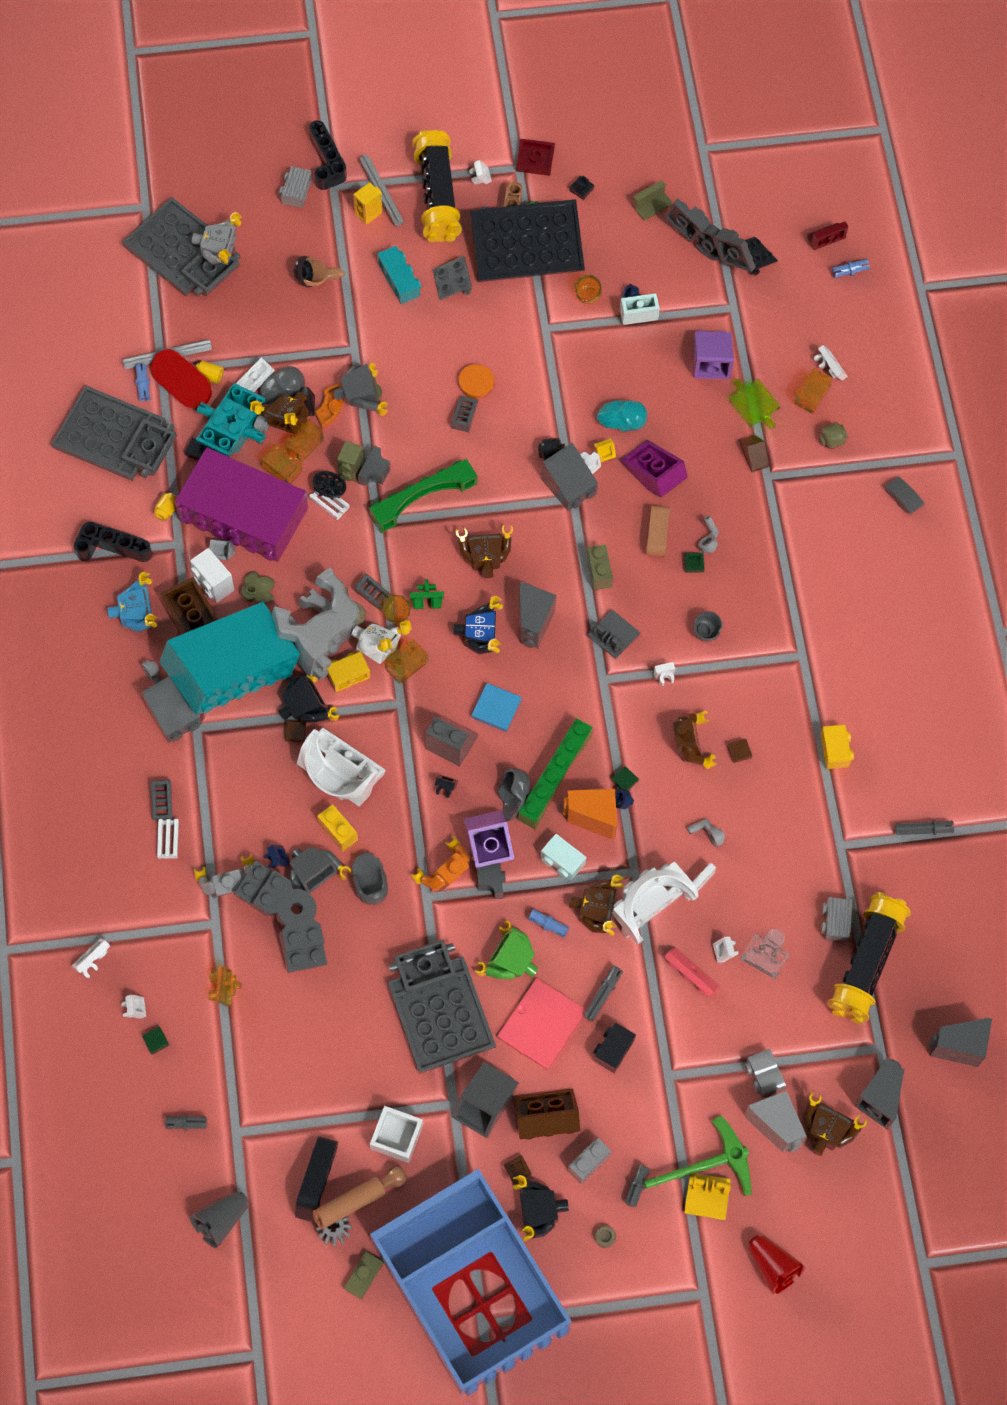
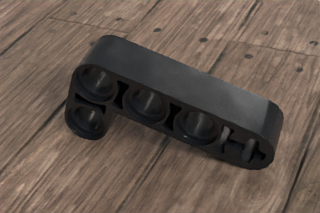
M319 120L311 122L309 126L310 139L324 166L315 170V184L318 189L326 190L347 180L346 164L325 124Z
M94 522L83 524L74 543L76 555L82 561L91 559L97 547L140 562L149 561L153 555L150 543L147 540ZM89 532H95L92 535H87ZM108 537L112 538L109 541H105V539ZM124 543H129L128 546H122ZM84 547L87 548L85 551H80Z
M318 1136L296 1201L295 1218L315 1223L313 1211L320 1207L321 1198L339 1141Z

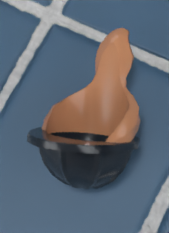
M308 256L299 257L293 269L294 278L300 285L305 287L319 286L326 279L336 280L345 276V273L340 268L334 267L329 269L320 260Z

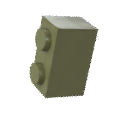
M345 441L337 458L338 475L345 481H357L358 474L361 471V464L364 460L362 446Z
M606 544L587 547L586 557L593 590L612 588L613 575Z

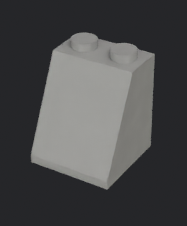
M787 1091L749 1105L744 1114L746 1119L782 1152L789 1151V1153L799 1150L807 1137Z

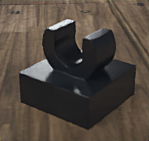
M579 176L570 186L569 191L584 200L594 189V184L589 182V179L585 176Z
M439 775L435 782V785L439 786L436 789V794L439 795L441 789H446V797L448 798L457 787L458 780Z

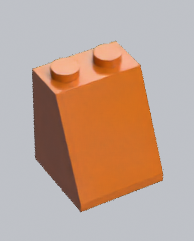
M615 789L568 790L567 797L563 799V816H567V822L607 838L615 839L617 830Z

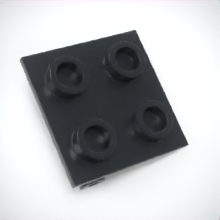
M753 237L745 240L756 267L750 272L751 275L754 274L756 276L760 273V268L778 262L772 252L759 239Z

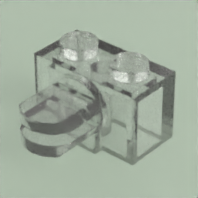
M777 929L768 931L765 938L755 933L741 960L776 979L790 953L781 948L785 941L784 934Z

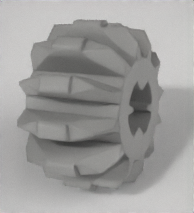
M344 1217L333 1223L337 1227L340 1226L336 1228V1232H332L331 1229L328 1230L332 1225L324 1229L317 1226L316 1231L321 1232L318 1235L319 1239L325 1238L324 1243L326 1245L332 1240L333 1246H336V1240L338 1239L341 1244L345 1243L342 1236L349 1238L350 1233L345 1230L352 1229L350 1224H346L349 1222V1217Z

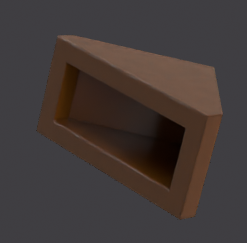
M753 435L738 441L751 472L769 467L764 440L757 435Z

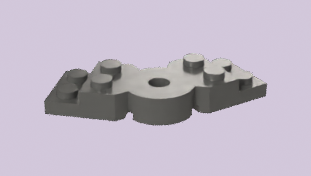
M677 198L663 216L688 241L693 242L696 240L698 243L696 247L707 258L715 261L721 258L727 265L750 272L756 268L747 242L739 238L738 233L734 230L726 228L720 230L710 224L705 213L696 206L690 210L684 202Z
M255 861L233 895L265 916L276 915L279 923L284 926L279 933L287 973L327 965L321 924L314 920L317 910L314 898L305 890L292 889L289 879ZM292 905H296L299 908V914H294L291 911Z

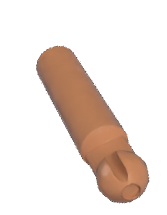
M393 1167L382 1180L374 1177L315 1209L313 1217L316 1224L321 1229H324L385 1195L387 1187L402 1186L407 1178L406 1172L400 1167Z

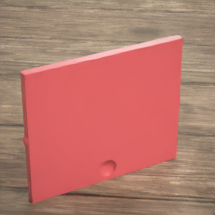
M536 978L497 1038L519 1051L521 1055H525L548 1070L583 1018L586 1009Z

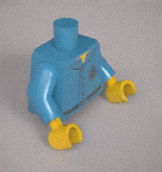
M141 572L138 580L117 596L118 606L108 607L109 619L120 617L122 626L135 632H141L150 627H157V623L154 620L158 617L151 613L147 586L144 587L145 584L150 585L152 583V579L147 578L150 573Z

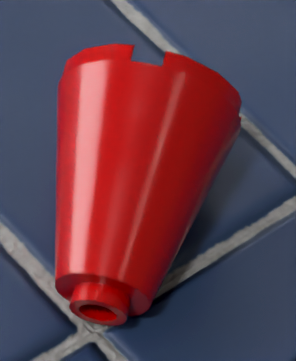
M756 1235L749 1241L750 1246L748 1250L772 1294L783 1292L794 1283L793 1279L796 1274L798 1277L802 1275L805 1266L764 1235L760 1237Z

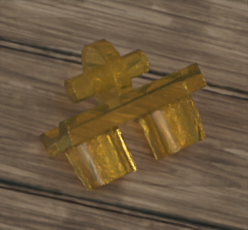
M224 965L219 966L218 970L210 972V982L218 985L216 990L209 991L208 999L215 1003H221L224 1006H231V996L235 995L236 989L242 988V983L236 981V975H232V970L226 969Z

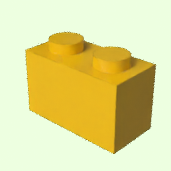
M370 182L353 194L355 215L366 225L382 214V193L377 186L374 187Z
M353 652L348 654L346 658L333 660L330 667L327 668L329 670L327 676L335 692L371 678L370 669L361 652Z
M846 724L822 727L820 735L826 769L849 767L851 761L854 760V752L849 747L851 735L850 731L846 729Z
M333 804L317 816L318 824L342 852L358 841L357 832Z

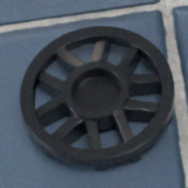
M329 471L315 474L312 480L314 492L317 491L320 497H329L331 500H334V498L339 499L347 488L344 479L338 474Z

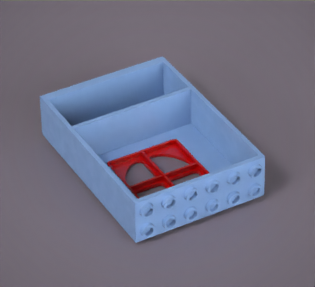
M479 1168L370 1234L372 1244L461 1395L465 1393L467 1396L473 1394L478 1390V1385L485 1382V1384L492 1382L497 1378V1373L500 1371L508 1372L515 1367L516 1361L520 1359L522 1362L533 1356L532 1353L535 1349L543 1350L551 1344V1339L556 1336L560 1339L569 1333L572 1323L571 1319ZM474 1270L489 1271L502 1278L506 1286L484 1299L469 1274ZM460 1279L464 1281L476 1301V1305L458 1317H453L449 1309V1295L454 1283ZM512 1294L516 1302V1317L512 1328L507 1332H503L489 1307L506 1295ZM477 1313H482L494 1331L496 1338L490 1342L477 1341L465 1335L459 1329V1326Z

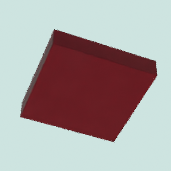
M520 139L516 172L550 176L555 143Z

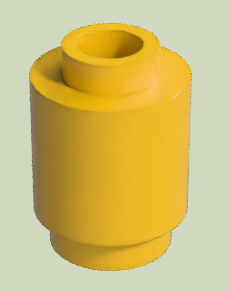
M164 493L154 507V516L162 521L170 519L176 510L175 500L177 496L172 493Z

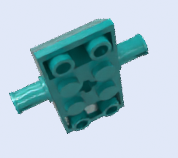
M233 383L216 409L201 402L197 413L210 419L196 441L227 457L239 452L248 438L263 444V441L266 439V433L253 428L259 415L251 411L250 406L252 401H259L265 404L266 398Z

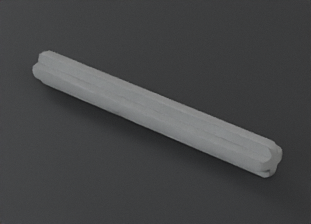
M365 154L360 157V162L372 185L380 189L382 203L393 224L399 227L404 223V220L370 157Z
M203 340L168 349L176 350L183 356L211 350L212 345L210 340ZM160 351L123 359L124 368H134L137 364H141V366L142 364H152L154 357Z

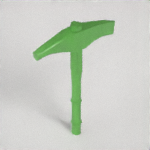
M721 1115L711 1122L721 1136L723 1143L722 1154L678 1170L675 1169V1171L657 1177L654 1176V1178L643 1181L644 1187L648 1189L727 1163L737 1175L744 1196L752 1195L750 1172L746 1157L749 1156V1150L746 1146L742 1147L735 1132Z

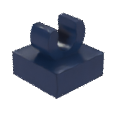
M271 845L267 848L268 853L264 855V859L272 860L268 868L285 867L290 864L283 846Z

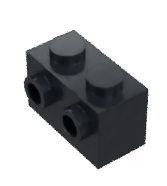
M616 1022L613 1027L609 1026L603 1035L606 1039L603 1044L598 1043L593 1052L595 1054L594 1062L614 1074L636 1038V1034Z

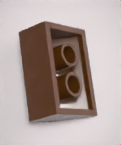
M573 1089L513 1097L520 1140H530L543 1136L551 1137L564 1133L572 1134L581 1131L579 1109Z

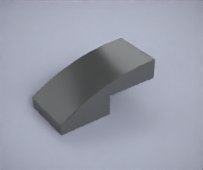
M899 476L885 485V491L894 497L898 502V506L907 513L912 514L924 505L919 495Z

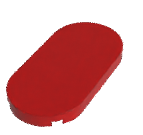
M165 349L156 354L152 361L151 371L154 379L186 407L198 408V406H201V402L205 404L209 402L212 396V385L210 379L176 350Z

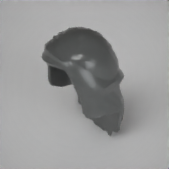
M293 366L280 369L263 382L259 388V395L266 398L265 404L275 402L284 394L295 397L298 392H301V388L305 387L304 375Z
M507 769L503 774V780L498 789L499 797L504 801L502 812L506 821H511L518 815L530 794V777L522 769Z
M373 853L361 854L352 863V879L355 885V893L361 902L368 905H376L383 902L388 895L387 876L379 858L375 857Z

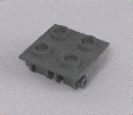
M465 256L433 269L440 300L458 292H463L464 295L471 293L472 284Z
M611 610L599 623H595L592 626L593 630L587 636L616 659L639 636L640 632L615 611Z

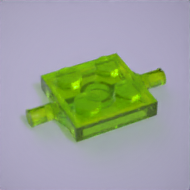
M739 378L735 380L733 384L739 391L729 398V402L751 428L757 423L764 421L769 429L774 428L776 423L770 417L780 409V404L759 379L747 386Z

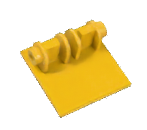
M697 1173L690 1174L684 1213L725 1220L731 1179Z

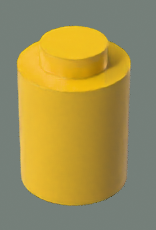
M206 361L197 363L196 367L212 383L219 384L221 382L224 367Z

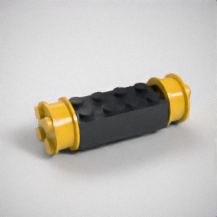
M443 130L420 131L412 141V146L416 150L414 152V160L420 165V174H423L424 177L422 178V189H425L423 199L424 204H427V208L421 216V221L425 225L423 235L429 242H452L462 231L461 224L458 222L460 213L455 208L450 168L452 150L449 145L451 140L449 135Z
M881 892L870 896L869 902L871 904L869 909L863 913L866 919L864 927L866 932L858 940L857 947L859 949L857 954L853 953L851 957V969L845 972L843 978L845 984H835L833 987L834 995L827 1002L829 1008L832 1009L833 1015L841 1018L844 1016L856 1024H862L869 1020L868 1012L870 1007L876 1003L872 996L897 933L905 930V919L911 915V910L906 906L907 903L904 900L893 899Z

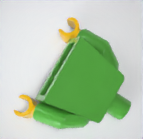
M504 921V925L508 928L503 929L499 927L500 933L504 937L488 961L487 965L489 967L487 968L483 962H478V966L484 968L482 971L475 970L476 974L479 976L486 974L496 979L512 980L516 977H521L525 972L533 977L538 967L531 963L535 952L532 950L527 934L515 927L511 928V923Z

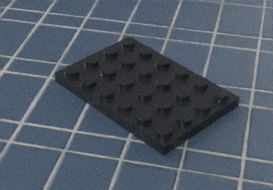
M576 199L470 210L478 282L585 270Z

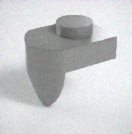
M210 539L209 549L218 559L230 560L234 556L236 549L231 541Z

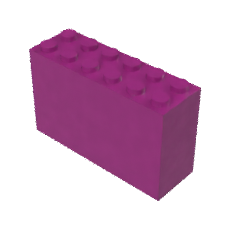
M206 447L176 498L175 505L178 518L183 523L195 525L201 531L211 532L219 539L224 538L231 541L235 546L240 545L251 553H258L269 561L274 560L278 562L308 509V500L305 490Z

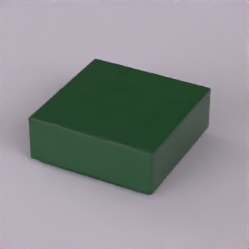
M703 553L684 554L685 573L704 572Z
M625 766L611 781L619 789L629 791L639 782V779Z
M161 1027L142 1036L151 1055L170 1046Z

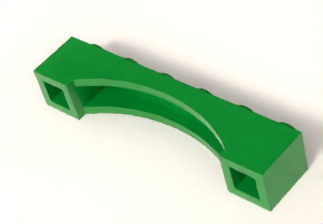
M467 458L462 461H456L451 467L441 469L435 475L425 477L419 483L409 485L403 491L393 493L381 502H375L369 507L370 517L380 533L396 526L399 515L419 498L433 492L448 489H460L463 492L477 485L478 476Z
M577 718L575 719L520 809L518 815L520 822L536 829L564 776L591 738L592 726Z

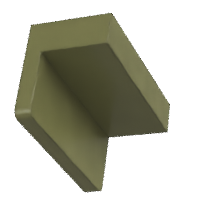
M662 180L633 196L632 207L644 221L672 205V201L665 194L666 184Z

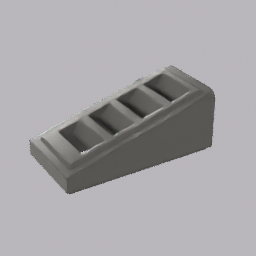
M460 396L451 423L452 429L465 432L470 431L478 399ZM463 402L471 403L473 405L463 404ZM463 407V408L471 409V411L463 410V409H461V408Z
M368 574L353 589L381 612H384L395 599ZM368 583L369 586L364 590L362 587ZM373 587L375 590L369 595L368 592ZM380 592L381 595L375 600L373 597ZM385 596L387 600L381 605L379 602Z
M171 780L151 781L153 820L173 819ZM167 787V791H156V788ZM156 795H167V798L156 799ZM168 802V806L156 807V803ZM168 810V814H157V811Z

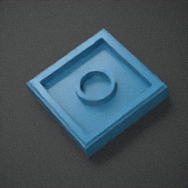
M487 683L471 718L507 732L522 697Z

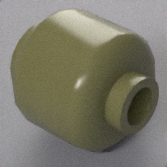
M838 422L823 427L822 435H820L823 446L827 445L830 449L845 444L846 438H848L843 424L840 425Z

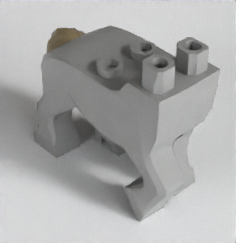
M330 567L317 576L315 585L328 590L331 593L332 600L330 601L322 597L312 589L309 591L308 597L302 596L298 603V606L301 608H311L320 614L315 615L306 624H298L290 615L291 611L275 606L272 612L277 636L281 639L292 641L300 653L297 661L309 677L314 674L319 680H322L329 673L327 668L330 667L332 661L327 655L336 653L340 646L351 637L355 626L361 624L366 617V611L363 606L349 597L348 587L344 588V583L335 576Z

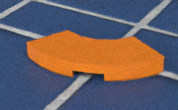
M340 383L323 389L324 402L320 408L314 411L322 428L331 424L341 412L343 398L336 400L333 391L342 387Z

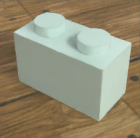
M656 293L621 298L620 314L623 325L658 320L660 308Z
M557 834L541 850V860L543 863L557 869V873L564 879L572 880L586 864L587 857Z

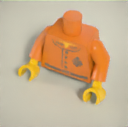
M451 836L453 838L452 842H445V844L454 853L430 876H425L420 868L416 869L417 874H411L416 884L422 883L435 891L439 890L442 892L470 867L467 863L471 860V854L460 844L455 836Z

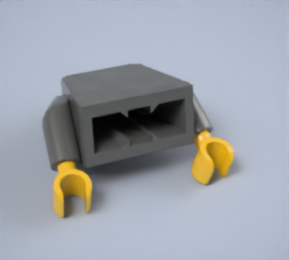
M370 363L369 366L368 364L353 365L341 377L343 387L333 390L336 400L346 397L350 406L371 411L377 410L379 415H386L388 410L382 408H386L388 406L387 403H377L379 398L373 376L376 377L379 371L375 370L376 364Z
M309 847L304 852L300 848L292 852L294 859L290 862L292 869L289 872L293 889H302L310 894L338 872L337 869L339 870V878L341 880H346L342 871H346L351 875V869L347 866L343 867L341 865L342 862L331 851L317 850L314 847Z

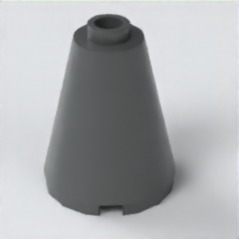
M235 1191L195 1211L190 1216L191 1224L197 1233L201 1231L205 1236L202 1239L208 1245L216 1248L223 1242L248 1208V1199L242 1192L238 1193Z

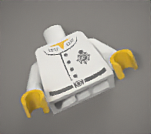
M403 621L399 624L400 628L395 627L389 630L376 624H371L366 629L355 626L352 636L359 639L356 646L357 650L381 664L396 650L401 633L402 635H407L412 628L410 621Z

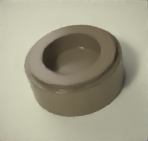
M602 1226L597 1229L595 1233L597 1245L602 1248H608L614 1244L616 1234L611 1227Z

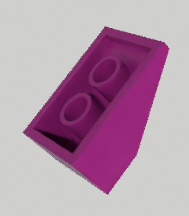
M649 440L621 459V463L650 492L660 498L688 478L683 460Z

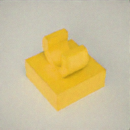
M612 439L594 444L595 453L600 455L601 462L616 457Z

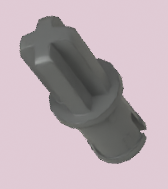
M187 1114L184 1116H166V1129H184L185 1131L188 1129H205L207 1127V1118L205 1116H188Z
M637 1166L633 1181L629 1183L631 1186L625 1200L628 1206L636 1207L640 1194L645 1189L643 1181L646 1180L650 1171L645 1166Z

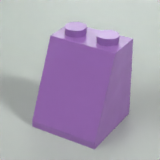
M695 331L694 378L730 379L734 362L731 332Z
M502 810L464 819L466 834L476 868L515 859L507 821Z

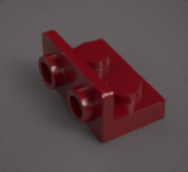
M846 221L835 223L807 234V239L814 250L845 239L848 225Z

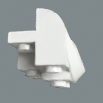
M324 728L319 732L314 729L301 747L297 760V765L307 771L309 777L319 789L340 800L349 799L358 806L370 796L373 786L385 773L384 768Z
M674 861L670 865L668 863L665 864L660 870L652 868L649 871L646 869L639 875L637 881L629 882L623 888L622 897L624 900L620 899L614 904L612 915L622 926L621 933L624 937L631 936L639 944L643 941L638 931L641 926L679 898L684 892L694 901L699 897L698 891L693 882Z

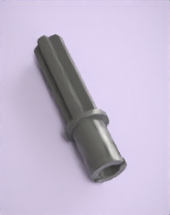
M933 820L932 822L895 824V834L933 833V835H936L937 833H954V827H952L954 822L953 820L939 822Z
M612 965L606 978L601 981L602 985L584 1013V1017L587 1020L594 1021L611 991L615 990V985L623 974L620 968Z

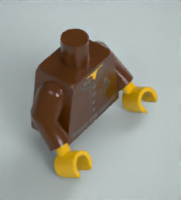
M298 392L295 397L284 394L271 404L252 401L250 410L258 415L263 413L269 426L296 434L301 425L307 422L308 410L304 404L307 396L302 392Z
M505 524L503 525V537L502 533L467 536V530L464 527V534L459 536L458 529L455 530L456 536L460 539L458 544L461 556L469 565L473 566L475 571L482 570L483 578L493 577V569H499L500 563L505 562L511 551L512 538L510 534L513 532L512 525L510 532H505Z
M702 711L697 714L685 713L679 715L677 721L673 722L677 749L683 762L703 764L706 769L717 765V763L712 761L716 758L715 755L711 754L706 758L701 755L696 723L708 722L709 720L704 718V714L708 712Z
M614 875L612 879L585 888L583 898L571 896L569 908L580 910L579 920L592 933L607 932L610 936L614 935V932L610 930L612 927H617L611 921L616 889L614 888H624L622 883H618L624 879L622 876Z
M812 1090L809 1096L810 1101L803 1115L805 1130L809 1132L807 1137L815 1141L811 1151L816 1155L822 1156L825 1148L834 1150L835 1147L842 1148L853 1142L861 1128L865 1127L868 1123V1119L865 1123H860L858 1118L861 1114H859L855 1118V1124H853V1119L820 1103L822 1099L821 1093L818 1099H814L812 1097L814 1090Z

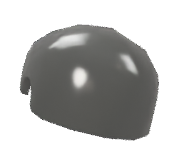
M711 611L699 614L693 623L695 637L705 642L715 640L723 627L720 616Z

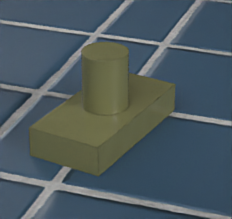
M365 1252L344 1289L362 1300L384 1262Z

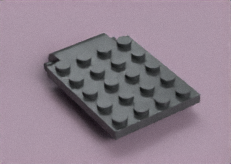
M173 197L122 242L127 250L185 296L194 288L193 293L196 296L200 294L207 296L240 265L238 259L241 256L237 252L230 257L228 265L222 263L212 265L201 255L200 245L192 244V237L194 233L203 235L208 225Z
M85 385L51 446L63 453L133 481L138 471L141 472L140 476L143 478L156 474L177 434L173 431L175 429L173 424L169 423L167 428L164 427L166 423L164 417Z
M444 940L394 956L395 962L388 964L390 972L398 970L400 978L388 981L387 983L419 1074L496 1048L464 956L451 960L448 953L455 951L453 943L445 945Z

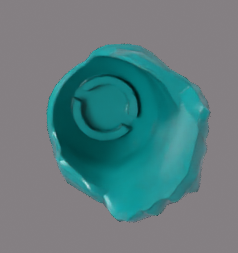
M616 400L604 404L599 409L597 420L605 428L618 429L623 432L636 431L645 426L648 412L641 402Z

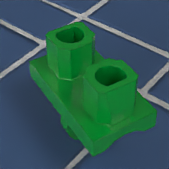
M425 579V584L417 585V590H425V592L410 593V600H412L414 610L424 609L423 599H431V609H441L444 591L429 592V590H436V584H428V579Z

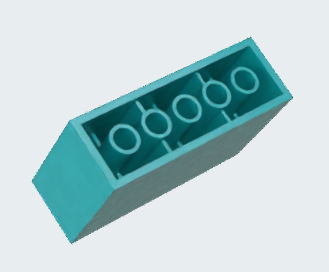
M261 602L167 640L159 662L193 712L199 715L201 713L206 714L217 706H225L231 700H239L250 692L255 693L264 686H271L278 680L288 679L293 674L292 672L297 665L300 653L292 641L281 639L277 636L272 613L265 603Z

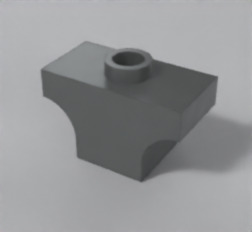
M374 446L368 458H364L362 461L361 471L358 474V483L360 485L366 486L370 482H377L383 485L391 469L390 461L381 456V448Z
M496 863L478 867V891H489L494 895L495 899H503L502 883L506 882L505 871H501V864Z

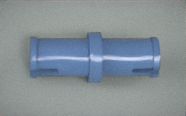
M866 258L853 263L849 261L845 265L832 267V272L840 271L833 274L834 278L849 274L852 276L857 272L869 270L870 265L862 266L869 263Z
M137 364L135 366L137 376L135 383L138 387L139 401L143 402L145 396L146 402L151 399L147 365L142 364L141 368V364Z
M536 909L532 910L528 919L544 927L543 930H549L562 938L566 936L569 930V926L554 920L553 916L548 917Z

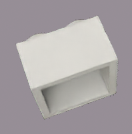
M209 548L190 560L192 567L190 570L198 585L205 589L203 591L209 599H213L218 603L234 591L231 573Z
M384 1106L370 1142V1149L409 1163L423 1128V1119Z

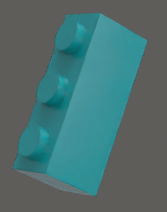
M396 245L377 253L378 265L400 304L419 297L420 289L422 288L418 278L415 279L411 265H407L403 251H399Z

